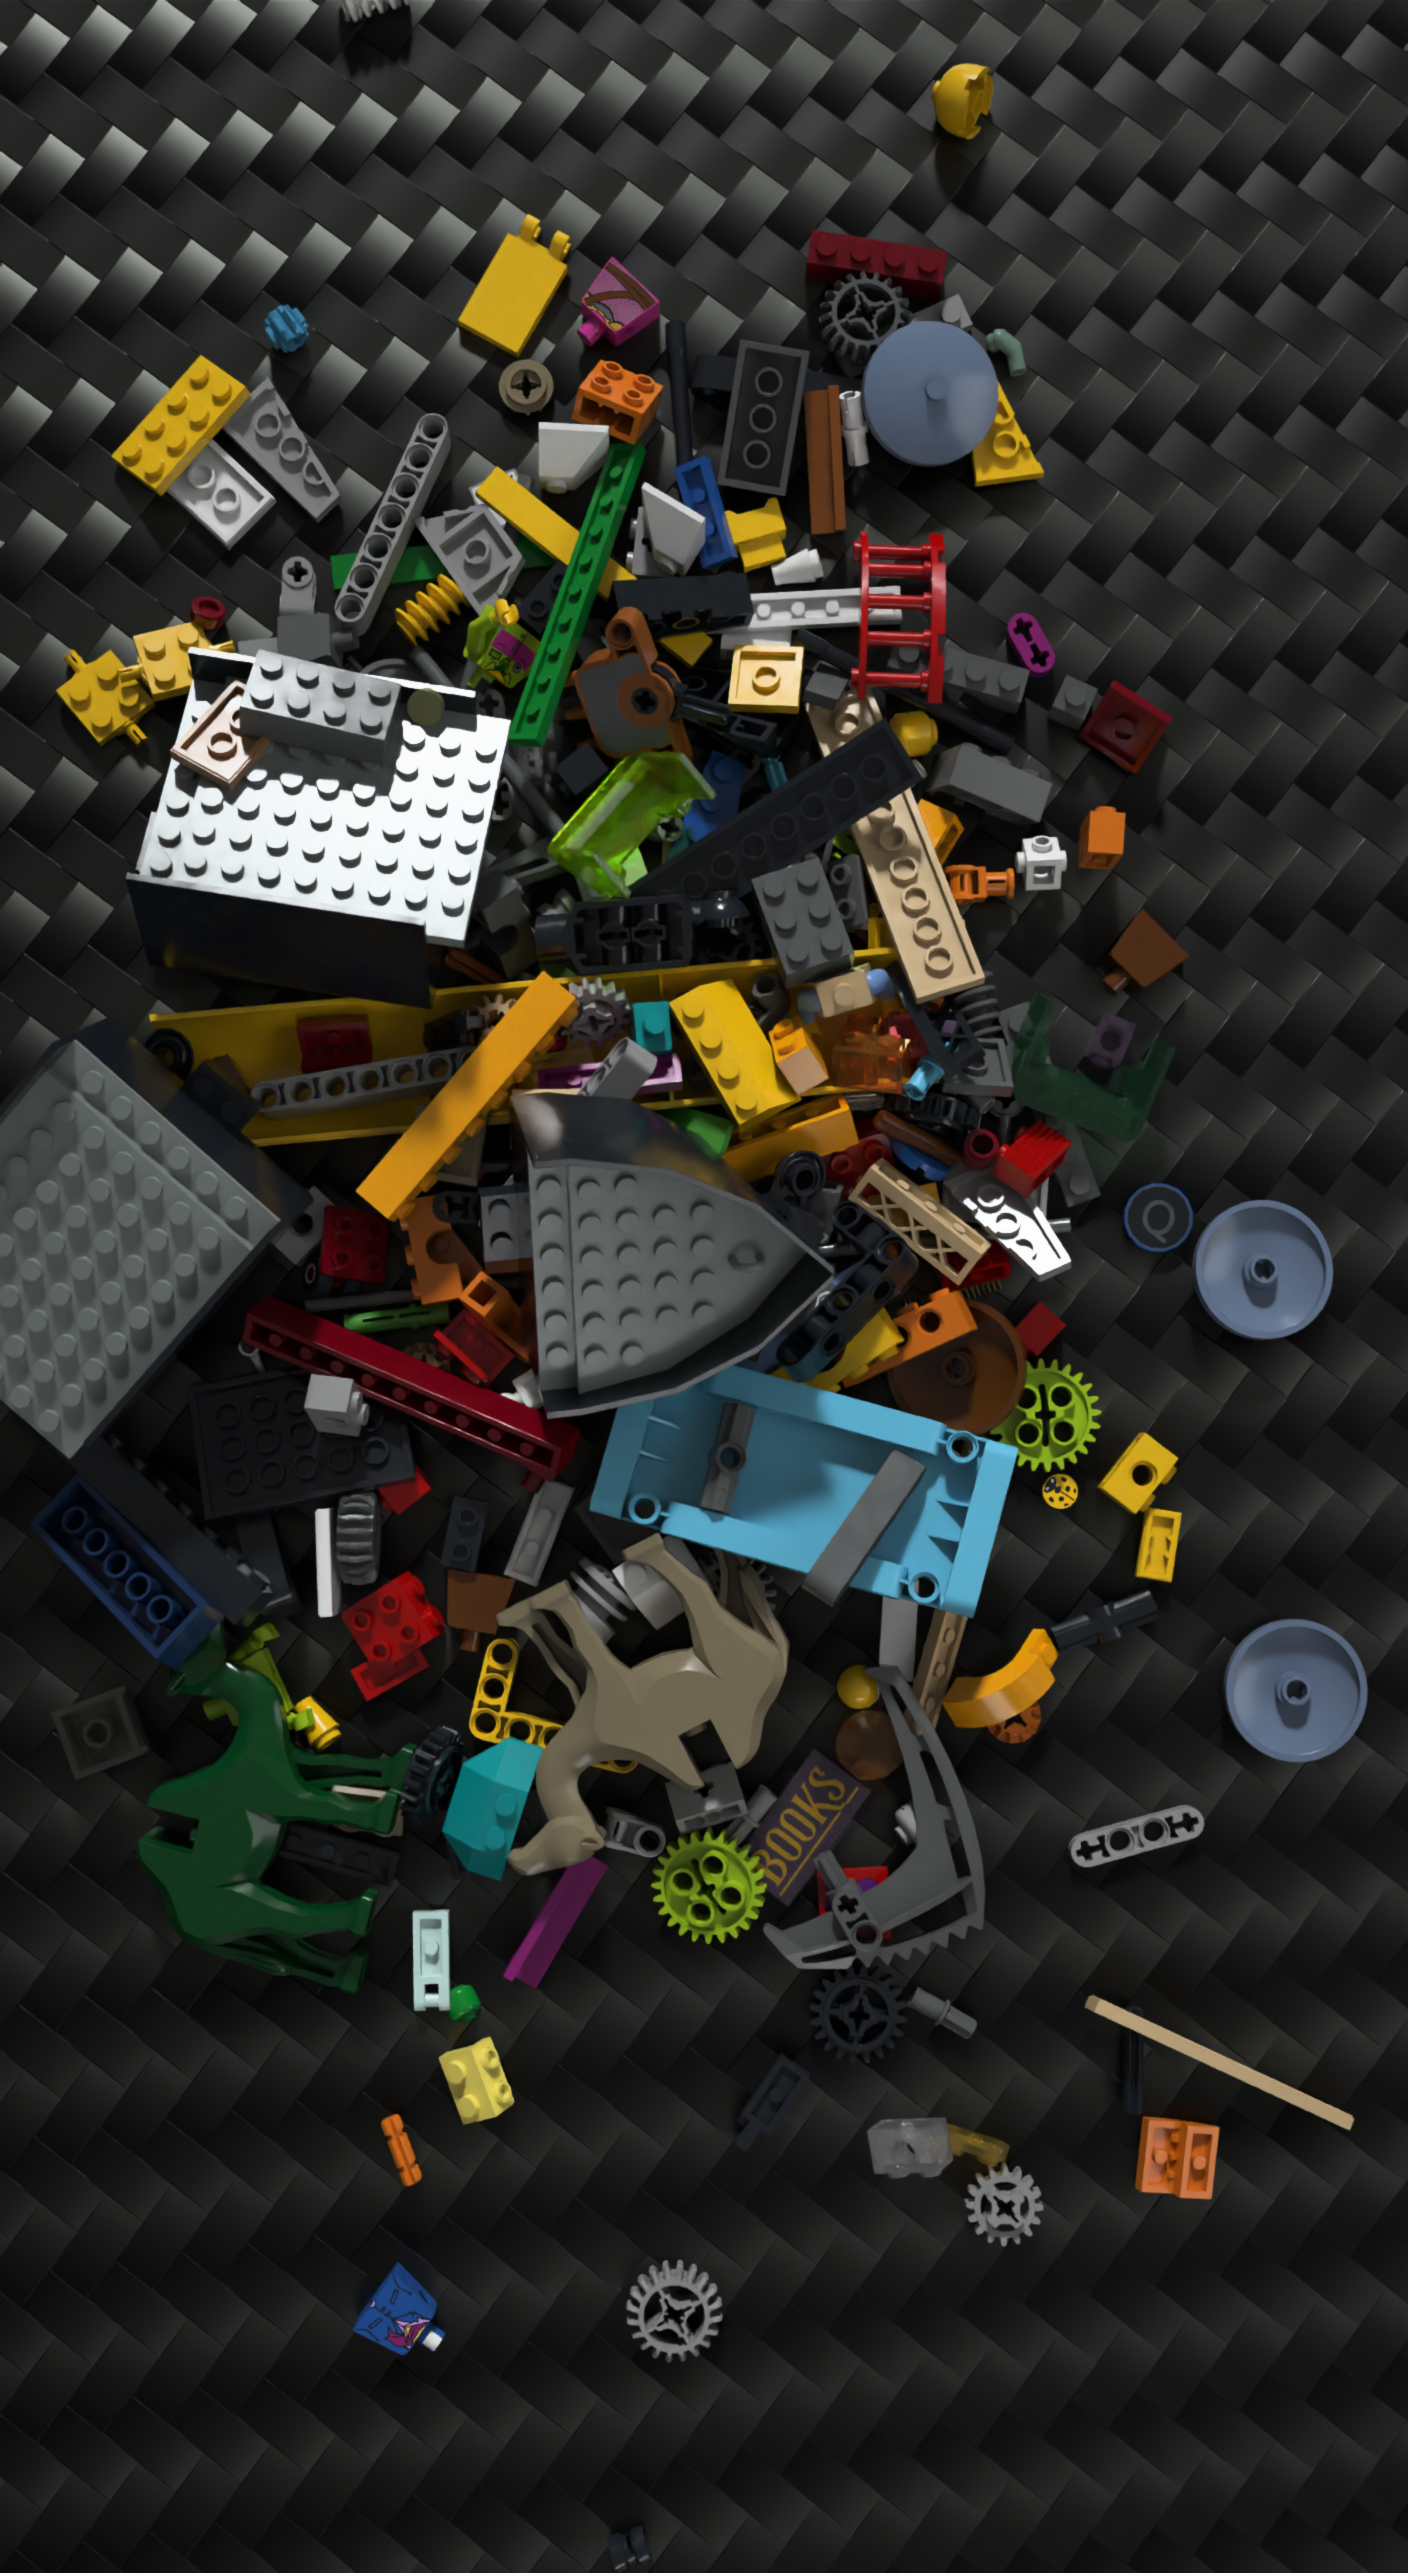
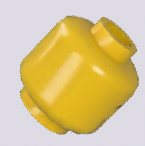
M925 712L898 713L890 720L889 725L909 757L928 755L932 746L936 745L938 739L937 726L932 718L930 719Z

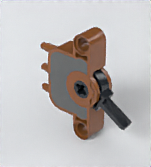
M631 606L623 607L606 626L605 637L609 648L590 654L578 670L568 673L564 688L575 685L582 704L567 709L565 717L569 721L588 719L594 737L579 741L577 744L578 749L588 742L594 751L601 750L607 756L613 758H625L648 752L656 773L662 779L668 781L676 780L683 774L693 757V750L681 717L686 715L726 726L731 717V707L687 694L689 685L681 683L677 673L670 666L656 660L658 653L642 612ZM619 623L626 624L630 628L631 633L623 631ZM668 755L676 757L679 763L671 761Z

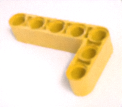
M508 1636L498 1637L486 1650L469 1721L471 1733L481 1740L499 1744L508 1737L515 1738L512 1734L511 1726L515 1722L522 1721L529 1726L530 1736L519 1740L541 1746L544 1750L548 1744L545 1739L546 1733L550 1730L559 1731L566 1723L507 1709L520 1656V1648L513 1638ZM506 1644L511 1648L513 1654L509 1662H500L495 1658L494 1648L496 1645ZM492 1678L500 1680L504 1685V1693L498 1697L489 1695L485 1688L487 1680ZM480 1714H491L495 1718L496 1727L491 1731L482 1730L477 1723V1718ZM608 1760L591 1766L618 1773H627L632 1771L638 1762L631 1761L627 1764H621L616 1760Z

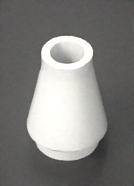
M806 548L778 564L771 565L776 586L816 582V578L824 576L817 549L809 551Z

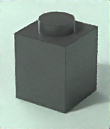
M1066 675L1047 718L1079 731L1098 689Z

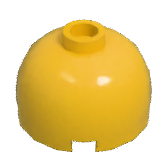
M971 63L959 64L949 69L943 75L941 81L938 80L935 83L931 100L934 102L937 121L947 132L964 139H973L979 133L981 127L974 125L981 112L987 116L993 95L994 80L993 76L987 75L991 71L989 67Z

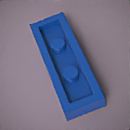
M702 456L674 468L684 505L706 518L705 544L698 553L702 569L709 570L738 558L710 458Z

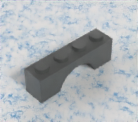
M893 646L886 673L921 674V670H927L928 651H922V647ZM943 646V686L965 692L978 699L983 706L1016 715L1022 701L1030 670Z

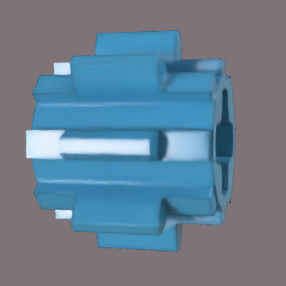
M287 304L285 306L280 305L271 311L264 320L266 327L264 331L276 350L281 347L285 353L288 351L293 352L302 346L309 336L306 330L308 328V325L305 323L306 320L296 307L292 310Z

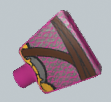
M612 257L581 300L582 315L587 321L577 330V334L589 347L602 335L614 346H619L660 316L659 300Z

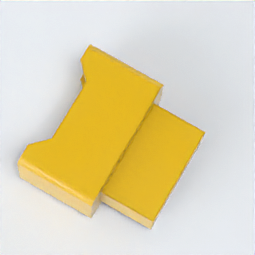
M777 497L769 498L764 507L745 513L736 514L730 510L725 511L736 553L739 554L744 573L786 559L781 540L786 539L787 529Z

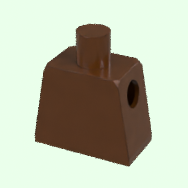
M1142 909L1104 959L1113 971L1102 980V984L1114 996H1117L1127 985L1135 992L1140 993L1178 967L1189 955Z
M451 1567L448 1569L447 1626L462 1629L459 1649L479 1652L483 1633L495 1635L498 1633L500 1626L497 1625L494 1616L507 1609L517 1579Z

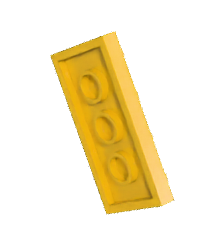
M200 355L111 457L119 466L162 496L249 398L251 393L246 386Z

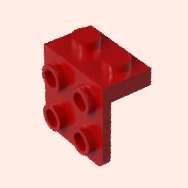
M465 1309L442 1332L437 1329L433 1334L437 1341L434 1344L435 1349L450 1363L454 1359L461 1363L463 1366L460 1371L470 1382L477 1385L481 1382L486 1388L515 1358L502 1343Z
M410 1571L393 1579L345 1610L342 1614L344 1622L376 1671H383L446 1630L443 1626L444 1620L440 1611L435 1606L430 1605L424 1595L425 1589L423 1584L416 1576H412Z

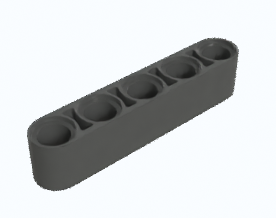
M894 1449L804 1579L801 1588L833 1608L923 1478L927 1467L899 1449Z

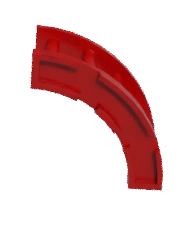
M860 531V541H853L852 562H858L859 643L858 668H851L850 689L856 690L858 701H865V686L920 688V692H926L928 703H942L944 656H942L943 646H938V635L945 636L946 563L941 562V555L945 553L942 534L929 533L928 543H922L921 547L868 545L867 531ZM869 559L921 561V565L869 563ZM869 577L922 579L923 583H928V592H924L923 596L869 594ZM868 608L923 610V614H929V629H923V633L868 631ZM867 645L922 647V651H928L927 670H921V674L866 672Z

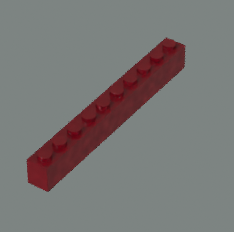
M270 1295L247 1312L242 1341L246 1344L318 1375L353 1379L359 1391L368 1397L552 1477H556L573 1458L580 1430L575 1426L556 1418L547 1419L546 1414Z

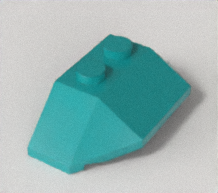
M508 1737L499 1744L463 1763L442 1832L466 1870L501 1881L543 1747Z

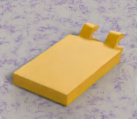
M530 214L525 217L518 237L510 233L506 235L458 319L459 326L517 358L520 356L568 272L567 265L562 261L571 247V244L568 243L570 236L559 230L555 233L549 249L535 242L542 229L538 227L540 220Z

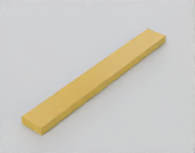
M497 466L475 491V496L556 562L560 560L568 567L580 532ZM609 557L597 595L608 603L612 581L635 580L637 578ZM704 632L655 640L689 669L696 664L713 642Z

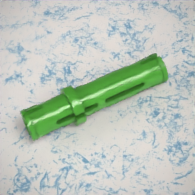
M449 1302L423 1307V1305L418 1306L417 1303H410L409 1307L350 1315L344 1314L345 1328L358 1334L412 1328L413 1331L421 1330V1326L451 1323Z

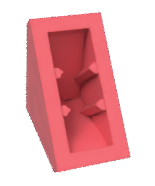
M900 1011L889 1012L890 1017L886 1018L888 1066L917 1065L922 1056L928 1055V1047L908 1011H904L903 1014Z

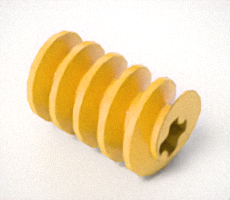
M442 574L437 576L439 587L433 583L426 585L429 596L420 591L415 594L418 605L411 600H407L404 603L407 613L399 608L394 610L397 626L414 648L418 647L417 636L426 642L429 641L426 629L430 628L436 633L440 632L437 623L439 619L448 625L451 623L448 615L449 611L460 616L461 611L458 605L460 602L469 608L471 607L459 587Z

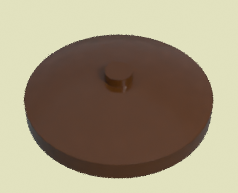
M965 1299L978 1329L887 1370V1376L893 1398L902 1412L938 1421L947 1425L949 1429L968 1431L978 1436L989 1432L1004 1422L1018 1405L1026 1385L1027 1358L1018 1332L1003 1314L985 1303ZM929 1312L925 1319L926 1325L930 1330L936 1331L940 1326V1319L937 1314ZM900 1327L898 1330L905 1340L900 1345L904 1346L908 1341V1332L903 1327Z

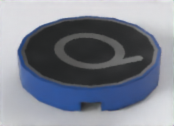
M1152 1183L1139 1188L1128 1198L1123 1209L1122 1224L1128 1237L1137 1247L1148 1252L1163 1253L1178 1247L1188 1237L1193 1226V1211L1189 1200L1179 1189L1168 1184Z

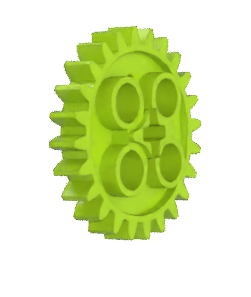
M1042 1358L1038 1359L1036 1369H1033L1027 1361V1379L1024 1389L1033 1394V1405L1029 1409H1024L1017 1405L1004 1422L989 1431V1435L1000 1434L1001 1439L998 1442L1018 1447L1016 1466L1021 1467L1028 1460L1030 1461V1471H1035L1038 1464L1042 1463L1044 1471L1050 1472L1051 1463L1054 1462L1057 1468L1062 1470L1064 1469V1458H1067L1072 1464L1077 1463L1074 1452L1078 1451L1085 1455L1088 1451L1083 1445L1084 1441L1092 1443L1096 1441L1089 1434L1090 1429H1099L1101 1426L1092 1421V1417L1101 1414V1410L1091 1409V1404L1099 1398L1098 1396L1088 1397L1086 1394L1093 1386L1091 1383L1083 1386L1079 1384L1083 1376L1082 1372L1073 1377L1069 1375L1071 1370L1070 1364H1067L1060 1371L1058 1370V1362L1055 1359L1052 1360L1049 1368H1045ZM1040 1384L1045 1386V1411L1052 1413V1418L1046 1420L1049 1443L1047 1447H1044L1042 1444V1420L1035 1417V1413L1041 1411L1042 1408L1039 1394ZM1057 1387L1065 1389L1068 1393L1069 1399L1064 1407H1059L1052 1402L1051 1394ZM1059 1422H1064L1070 1427L1071 1436L1066 1442H1060L1054 1436V1427ZM1023 1424L1033 1426L1036 1431V1438L1031 1444H1025L1019 1438L1018 1432Z
M708 1827L703 1837L699 1830H693L691 1840L685 1834H680L678 1844L670 1841L666 1847L669 1853L662 1852L658 1860L661 1864L656 1865L653 1869V1873L659 1877L653 1880L651 1887L661 1891L655 1894L653 1901L664 1902L658 1913L659 1915L670 1913L671 1918L667 1925L670 1927L678 1922L681 1925L679 1930L680 1936L687 1930L692 1931V1941L694 1942L700 1934H704L707 1944H710L714 1935H717L720 1942L724 1943L727 1938V1932L736 1939L740 1934V1927L748 1930L752 1924L750 1918L757 1920L760 1914L757 1907H762L766 1899L760 1894L765 1892L767 1884L758 1881L763 1878L765 1869H754L760 1858L759 1856L751 1858L747 1856L751 1847L750 1844L741 1849L737 1846L740 1836L736 1835L731 1841L726 1840L725 1829L721 1831L718 1837H714L712 1827ZM715 1856L719 1858L723 1863V1867L714 1868L709 1864L707 1857ZM692 1859H697L699 1866ZM685 1872L692 1877L693 1883L685 1884L681 1882L677 1873ZM704 1881L707 1885L714 1884L715 1888L713 1889L711 1886L704 1887ZM734 1887L740 1892L741 1898L734 1899L726 1894L725 1888ZM703 1903L707 1905L711 1913H700L696 1909L695 1904ZM719 1905H720L723 1909H725L726 1912H722V1911L720 1910V1908H719Z

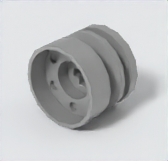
M584 1556L579 1564L589 1576L585 1578L573 1569L569 1574L579 1587L575 1591L572 1590V1592L578 1598L588 1621L601 1634L604 1643L607 1644L614 1636L615 1631L606 1619L612 1615L616 1619L626 1622L628 1617L618 1607L620 1603L634 1612L637 1606L632 1602L611 1570Z

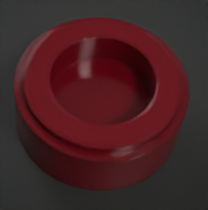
M208 596L198 597L193 600L190 610V618L193 623L209 630L218 629L223 625L226 608L219 600Z

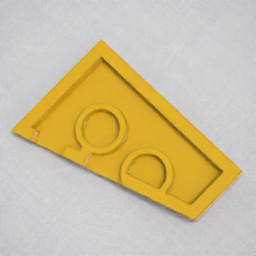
M998 380V406L993 424L985 438L970 452L975 487L1043 478L1045 473L1040 463H1037L1026 435L1022 434L1014 418L1015 413Z

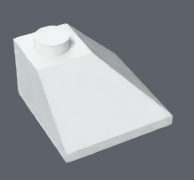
M539 422L540 487L548 492L557 494L565 493L567 490H576L601 468L610 449L609 426Z
M645 482L641 487L642 509L654 560L657 561V565L665 572L672 575L676 572L684 577L705 544L706 518Z
M671 1536L663 1538L665 1548L691 1571L707 1580L713 1592L716 1591L683 1540ZM627 1560L612 1570L632 1602L656 1630H659L685 1612L678 1595L651 1567L641 1562Z

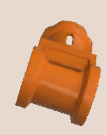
M952 865L945 868V874L949 876V887L956 905L985 902L987 896H1006L1007 899L1014 898L1015 880L1013 868H1008L1006 872H986V866L975 867L973 865Z

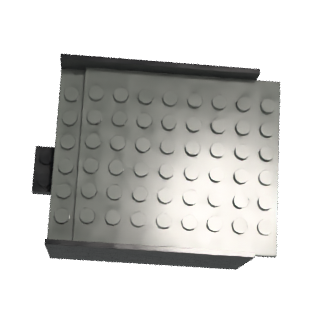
M189 647L188 656L193 682L176 743L235 679L247 684L255 657ZM369 675L402 683L400 712L383 767H380L379 764L354 761L272 741L265 749V754L248 769L245 776L230 791L171 758L157 812L151 811L135 869L136 874L127 873L125 878L148 965L432 1010L445 945L464 948L511 730V720L477 715L476 691ZM426 687L432 688L441 694L445 701L443 716L438 722L430 726H422L415 723L407 711V702L410 696L416 690ZM229 699L224 705L225 711L230 714L234 708L239 707L241 699Z
M109 1018L100 1020L52 1042L0 1105V1400L69 1459L84 1444L87 1447L91 1446L143 1396L314 1201L311 1194L241 1132L263 1105L210 1058L204 1060L184 1082L121 1025Z

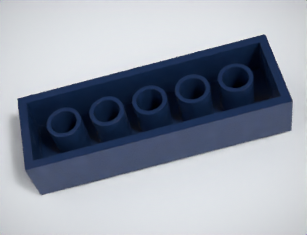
M79 1473L63 1487L29 1524L156 1660L175 1670L225 1617Z

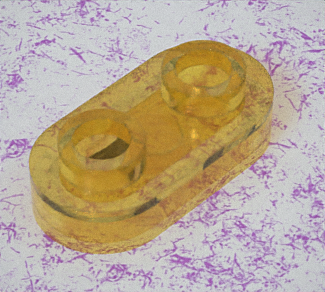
M942 2124L938 2140L944 2144L943 2149L958 2156H963L964 2152L976 2155L977 2160L981 2163L994 2167L997 2166L998 2162H1006L1010 2146L1001 2140L951 2124Z

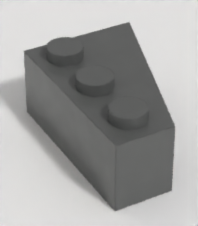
M962 743L934 755L922 794L933 796V793L938 791L955 797L953 804L964 806L965 801L985 809L984 814L1024 827L1040 822L1052 783L1041 779L1042 775L1039 772L1031 769L1020 770L1011 766L1012 761L1001 756L990 757L981 753L982 749L979 746L971 743Z

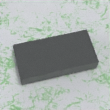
M820 661L804 690L802 701L832 711L836 710L850 683L851 675L826 662Z

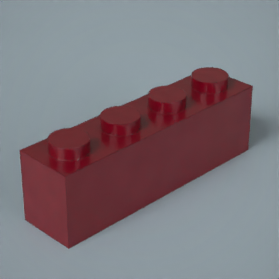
M812 230L805 281L834 285L839 280L846 284V276L849 273L858 280L860 273L864 270L867 278L873 279V275L878 271L880 275L879 281L883 283L890 277L892 280L891 289L901 286L903 297L939 302L948 251Z

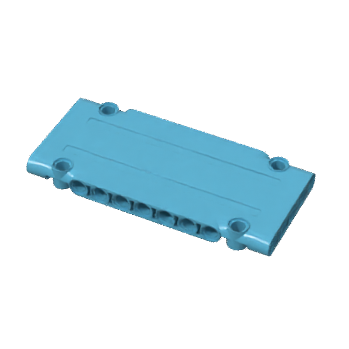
M732 1365L677 1394L617 1408L589 1509L590 1511L632 1522L642 1527L660 1530V1533L807 1575L894 1449L897 1448L926 1466L927 1470L912 1495L848 1587L891 1599H905L919 1605L930 1606L973 1619L1018 1447L978 1437L968 1431L949 1429L947 1425L938 1421ZM724 1402L738 1403L756 1409L746 1447L747 1462L740 1471L730 1514L718 1513L698 1507L709 1465L707 1457L709 1450L714 1445ZM957 1440H965L971 1445L972 1453L964 1458L958 1457L952 1451V1444ZM725 1448L720 1454V1461L727 1468L733 1464L734 1455L731 1450ZM645 1500L653 1502L655 1504L653 1516L648 1519L639 1518L636 1513L638 1504ZM927 1578L931 1580L934 1585V1593L930 1597L921 1598L915 1593L914 1583L918 1579Z

